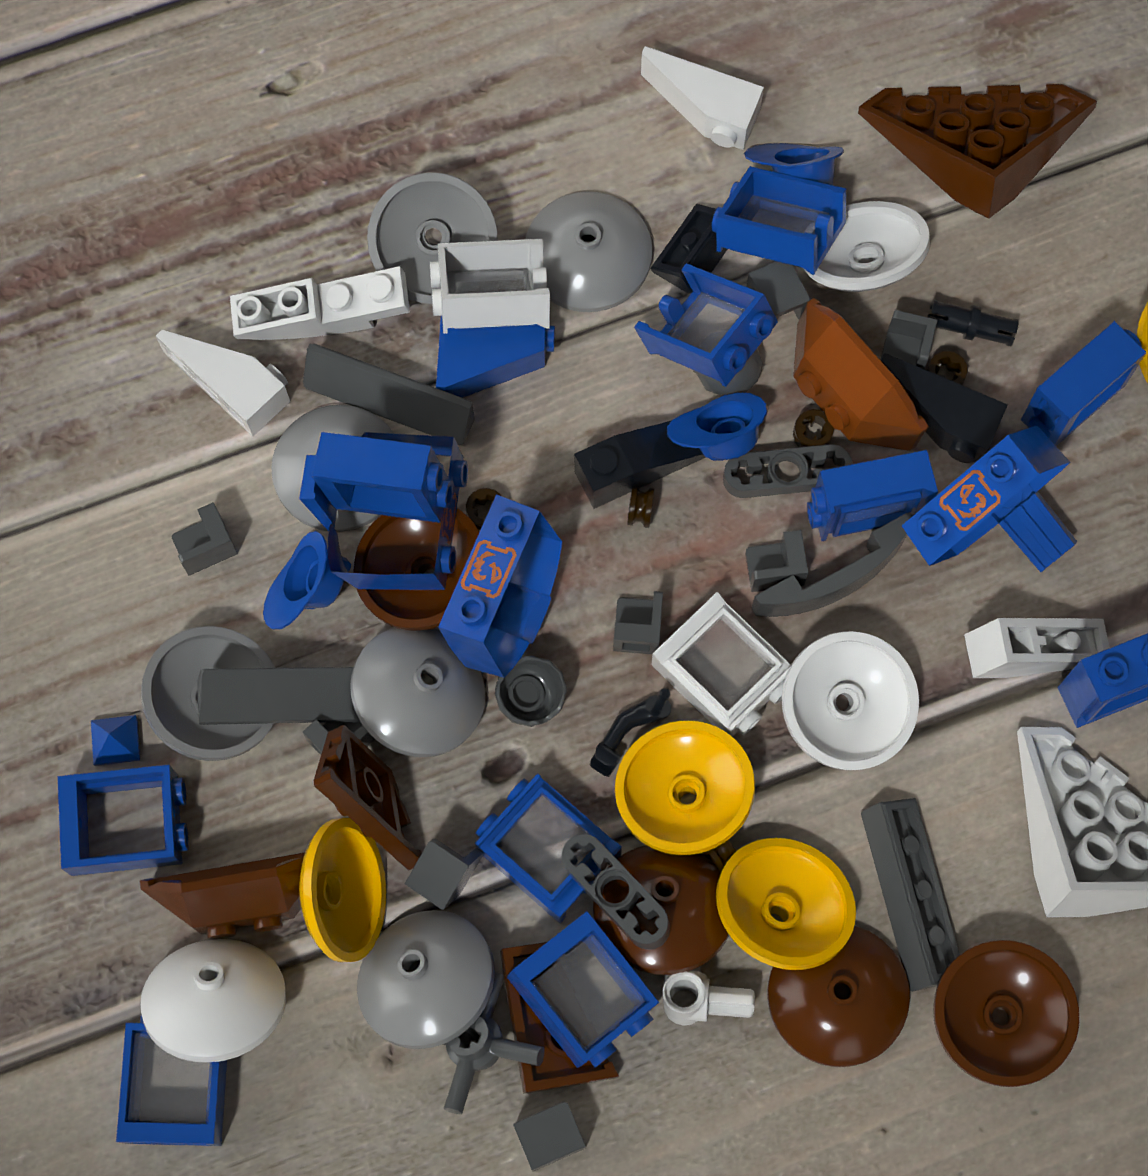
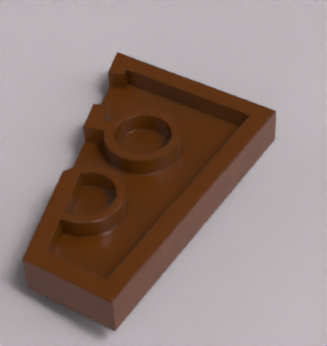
M547 942L503 948L500 951L514 1041L544 1047V1059L540 1066L518 1062L523 1094L618 1078L619 1075L612 1061L609 1062L608 1058L596 1067L588 1061L577 1068L506 977L515 967ZM559 960L532 980L583 1047L598 1036L591 1021L588 1022L574 995L575 991Z

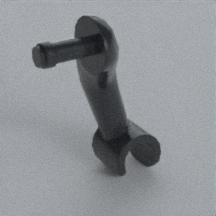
M663 688L658 695L650 696L648 699L621 712L615 718L603 741L597 745L595 754L590 760L591 768L603 776L610 777L622 758V755L615 750L624 736L634 727L657 722L670 715L671 704L668 701L671 695L670 691Z

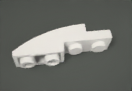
M400 266L317 284L312 278L230 296L233 336L236 339H297L349 333L374 328L373 320L410 312L406 276Z

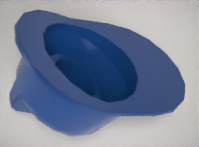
M768 143L748 148L744 155L746 159L752 162L770 165L773 172L833 185L835 158L841 156L844 153V149L836 146L812 147L788 143Z
M737 392L724 395L705 406L673 419L667 426V436L672 442L680 446L699 448L705 457L713 461L739 458L755 447L759 438V425L767 415V406L761 397L751 393Z
M317 531L309 532L301 539L292 557L271 585L263 610L265 624L271 629H283L290 625L304 609L328 607L338 597L345 580L331 572L327 543L321 533ZM342 556L344 565L347 569V572L349 573L351 569V563L348 561L347 558Z

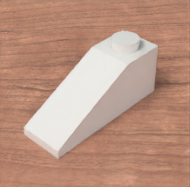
M645 46L642 51L641 75L704 137L710 138L715 144L722 147H736L744 150L761 109L764 87Z
M161 330L156 335L163 352L252 437L290 403L285 388L288 381L272 364L265 367L253 356L165 330Z
M997 618L964 634L973 678H1011L1070 670L1081 659L1110 648L1103 619Z

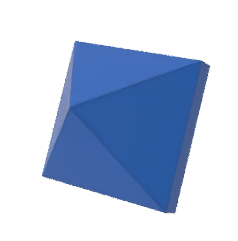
M137 715L91 720L94 766L140 761Z

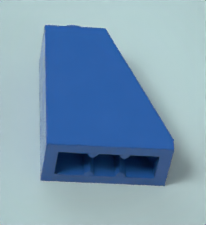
M441 316L436 388L464 398L544 368L546 352H554L555 326L550 325V329L537 324L461 329L448 328V333L443 334Z

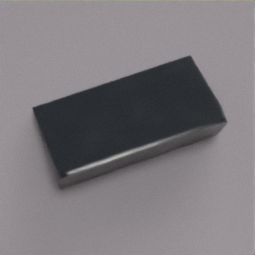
M696 204L651 266V271L684 292L691 294L693 291L681 270L687 263L712 273L728 250L723 248L721 252L717 251L716 233L712 231V220L716 209Z

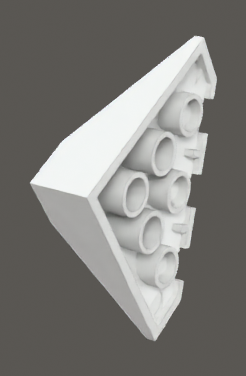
M1020 727L1017 735L1033 871L1046 917H1090L1148 907V803L1128 790L1124 785L1129 780V777L1101 756L1093 763L1071 746L1076 738L1062 727Z

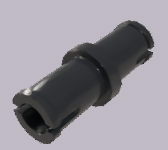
M935 299L932 300L930 305L932 311L931 313L928 312L927 317L937 320L936 328L963 334V339L973 341L974 337L1006 344V346L1010 347L1013 345L1015 337L1012 335L1013 333L1017 334L1018 319L981 312V307L974 305L968 309L939 302Z

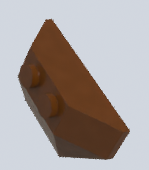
M305 852L140 880V888L149 897L201 935L207 934L209 940L233 937L236 935L237 928L254 926L256 932L276 930L283 927V920L294 919L301 910L299 882Z

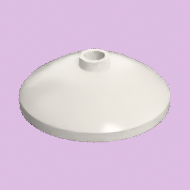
M868 201L846 205V223L814 275L805 269L804 271L816 282L836 290L863 292L884 288L902 280L923 262L930 247L929 228L920 214L901 204ZM815 223L806 230L807 233H814Z
M853 631L839 632L814 641L795 658L784 681L782 710L791 736L807 755L831 768L862 770L886 762L906 744L917 721L919 693L910 666L894 647L870 634ZM840 694L846 696L849 701V706L845 711L839 710L836 706V698Z
M203 940L176 950L154 968L142 990L141 1014L147 1033L167 1053L187 1061L219 1062L238 1057L253 1050L271 1035L282 1018L286 1004V990L283 975L278 965L263 950L238 940Z

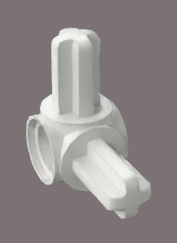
M701 966L691 971L665 975L664 987L662 990L664 1011L667 1017L675 1024L685 1026L692 1025L697 1021L707 1022V1015L750 1018L754 1014L755 993L753 990L709 986L710 979H707L706 974L701 973ZM680 990L691 991L697 997L696 1002L689 1007H679L671 999Z

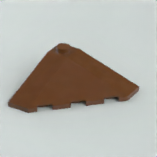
M1046 84L1045 92H1032L1028 94L1020 93V85L987 86L986 94L984 95L969 94L967 96L961 94V86L928 87L927 95H912L908 97L902 96V88H885L860 105L858 114L954 201L990 219L1022 192L1096 108L1097 101L1064 84Z

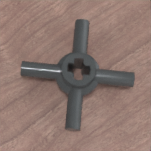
M495 972L492 993L479 1018L460 1036L443 1044L446 1045L450 1059L457 1065L444 1105V1110L462 1115L475 1071L491 1067L497 1062L499 1057L540 1066L543 1062L544 1047L503 1038L499 1025L492 1019L504 980V975Z

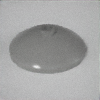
M437 172L415 174L402 179L389 188L377 202L372 212L367 234L369 254L376 271L400 266L406 276L408 299L426 304H432V289H440L431 288L430 262L438 261V243L431 244L427 241L425 234L428 229L436 228L441 232L442 239L439 243L498 241L495 218L483 196L462 179ZM480 283L455 284L456 294L470 293Z
M577 192L554 200L537 214L526 235V239H543V268L546 267L550 301L569 310L598 312L616 307L628 300L640 289L650 270L652 241L645 222L626 202L605 193ZM590 234L596 239L593 242L587 243L582 241L581 237Z
M330 405L314 409L302 415L285 430L274 450L271 467L272 480L281 503L297 520L318 530L328 531L301 502L299 497L306 455H316L321 432L359 437L364 432L393 433L391 428L378 416L355 406ZM337 509L335 530L336 532L355 530L370 524L381 515Z
M215 626L196 627L172 636L154 652L143 675L141 702L147 722L154 733L167 746L190 758L204 761H220L231 759L250 751L265 738L274 723L199 725L197 679L202 669L275 668L271 659L253 640L227 628Z
M395 627L388 629L374 637L365 646L353 667L350 689L355 712L365 729L378 742L395 752L413 757L442 755L461 745L473 733L480 722L485 706V687L481 672L467 668L462 664L449 647L440 630L433 628L411 631ZM421 674L429 675L433 679L434 684L428 685L424 683L421 679Z
M437 910L423 911L396 921L379 935L374 947L363 958L357 980V996L364 1018L383 1039L404 1048H432L455 1039L474 1024L489 1001L495 977V965L490 946L481 932L471 922L454 913ZM420 961V965L415 971L408 972L413 963Z

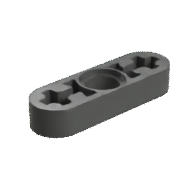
M838 445L751 452L739 458L728 460L724 469L723 484L731 495L738 498L810 492L811 488L816 486L820 471L827 469H814L812 479H807L808 463L806 460H812L811 468H820L824 466L827 458L833 459L834 465L837 466L852 465V459L850 454ZM783 461L792 462L799 468L800 475L794 481H782L775 474L776 465ZM762 464H768V483H763L764 474L751 476L749 484L746 485L741 484L740 478H732V476L737 475V470L740 467H745L747 474H760Z
M579 834L570 838L562 849V862L569 875L637 947L651 950L662 946L667 941L671 930L670 921L665 910L597 838L588 834ZM582 849L585 853L590 852L592 849L594 850L591 856L595 864L602 871L596 878L584 863L575 867L578 862L575 853L578 850ZM595 880L592 885L588 883L590 881ZM612 880H623L629 885V893L626 899L615 904L607 902L603 898L605 885ZM639 898H642L644 900L642 902L637 903ZM635 905H637L638 910L648 920L653 919L655 916L658 917L655 921L658 931L655 934L651 935L647 931L642 932L640 935L637 934L641 928L637 919L630 913ZM626 914L624 919L620 917L621 915Z

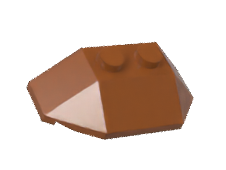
M815 298L808 301L797 324L793 377L796 379L802 393L817 403L825 412L826 418L832 427L841 431L849 441L906 451L914 449L929 426L923 417L917 415L914 403L901 383L839 314L826 306H822Z

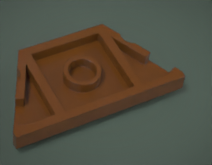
M345 725L328 732L313 780L314 787L335 805L342 816H348L354 821L367 838L372 837L408 871L413 869L422 852L419 849H415L405 840L401 828L411 824L400 798L399 789L392 770Z

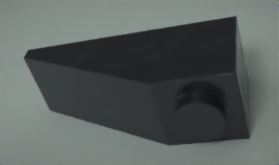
M884 353L881 362L901 383L914 403L917 415L923 417L929 426L926 433L939 448L948 451V454L953 459L962 463H976L989 450L1008 404Z
M671 421L614 435L575 453L574 472L593 509L630 493L632 486H638L639 489L706 457L699 448L683 447L672 442L667 436V426Z

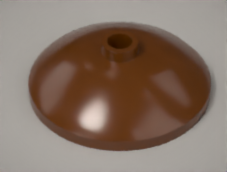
M457 508L451 545L456 549V566L453 573L447 574L445 590L357 589L362 602L378 619L395 628L420 631L438 627L480 533L478 528L464 512ZM385 515L379 516L369 526L360 540L355 554L353 573L377 575L424 574L429 569L435 570L441 523Z
M647 845L632 849L617 858L623 867L665 910L671 926L670 935L662 946L651 950L637 947L593 900L595 922L632 968L651 974L673 975L691 971L702 966L722 949L729 934L722 924L716 903V888L721 873L709 858L701 853L692 855L668 854ZM612 880L605 885L603 898L609 903H620L628 896L629 885L623 880ZM668 889L673 894L668 897H662L657 894V891ZM639 898L637 903L642 902L644 900L642 898ZM635 905L630 913L637 919L641 929L637 934L640 935L644 931L649 932L651 935L655 934L658 931L655 924L658 917L655 916L653 919L648 920L638 910L637 905ZM623 914L620 917L624 919L626 914Z
M854 926L853 932L843 949L830 961L804 970H787L772 967L768 981L767 999L770 1015L777 1031L794 1051L817 1064L830 1067H850L876 1058L894 1043L901 1033L908 1016L910 989L902 963L890 946L870 931ZM845 983L848 985L851 992L850 997L846 1000L838 999L834 994L835 984Z
M997 940L985 942L966 950L945 970L934 996V1025L945 1052L966 1074L990 1085L1020 1087L1042 1080L1063 1064L1077 1038L1079 1006L1076 993L1068 976L1047 954L1022 942ZM995 1008H1001L1007 1013L1008 1020L1005 1025H999L993 1020L992 1013Z

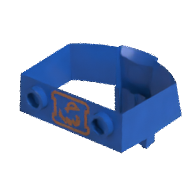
M1038 426L1009 434L906 521L902 528L928 565L931 566L957 556L997 524H1000L1035 567L1042 572L1077 543L1074 536L1038 493V490L1071 462Z
M364 432L361 436L430 445L436 455L451 456L448 477L453 482V498L450 507L443 509L434 574L377 575L348 573L342 560L338 534L335 530L337 509L332 506L311 476L316 455H306L299 499L329 531L328 558L332 573L357 589L445 590L447 574L453 573L456 566V549L451 545L460 487H466L468 480V464L464 460L454 437Z
M497 494L438 628L451 650L465 667L505 678L520 660L528 645L533 643L551 601L550 594L557 573L562 540L539 510Z

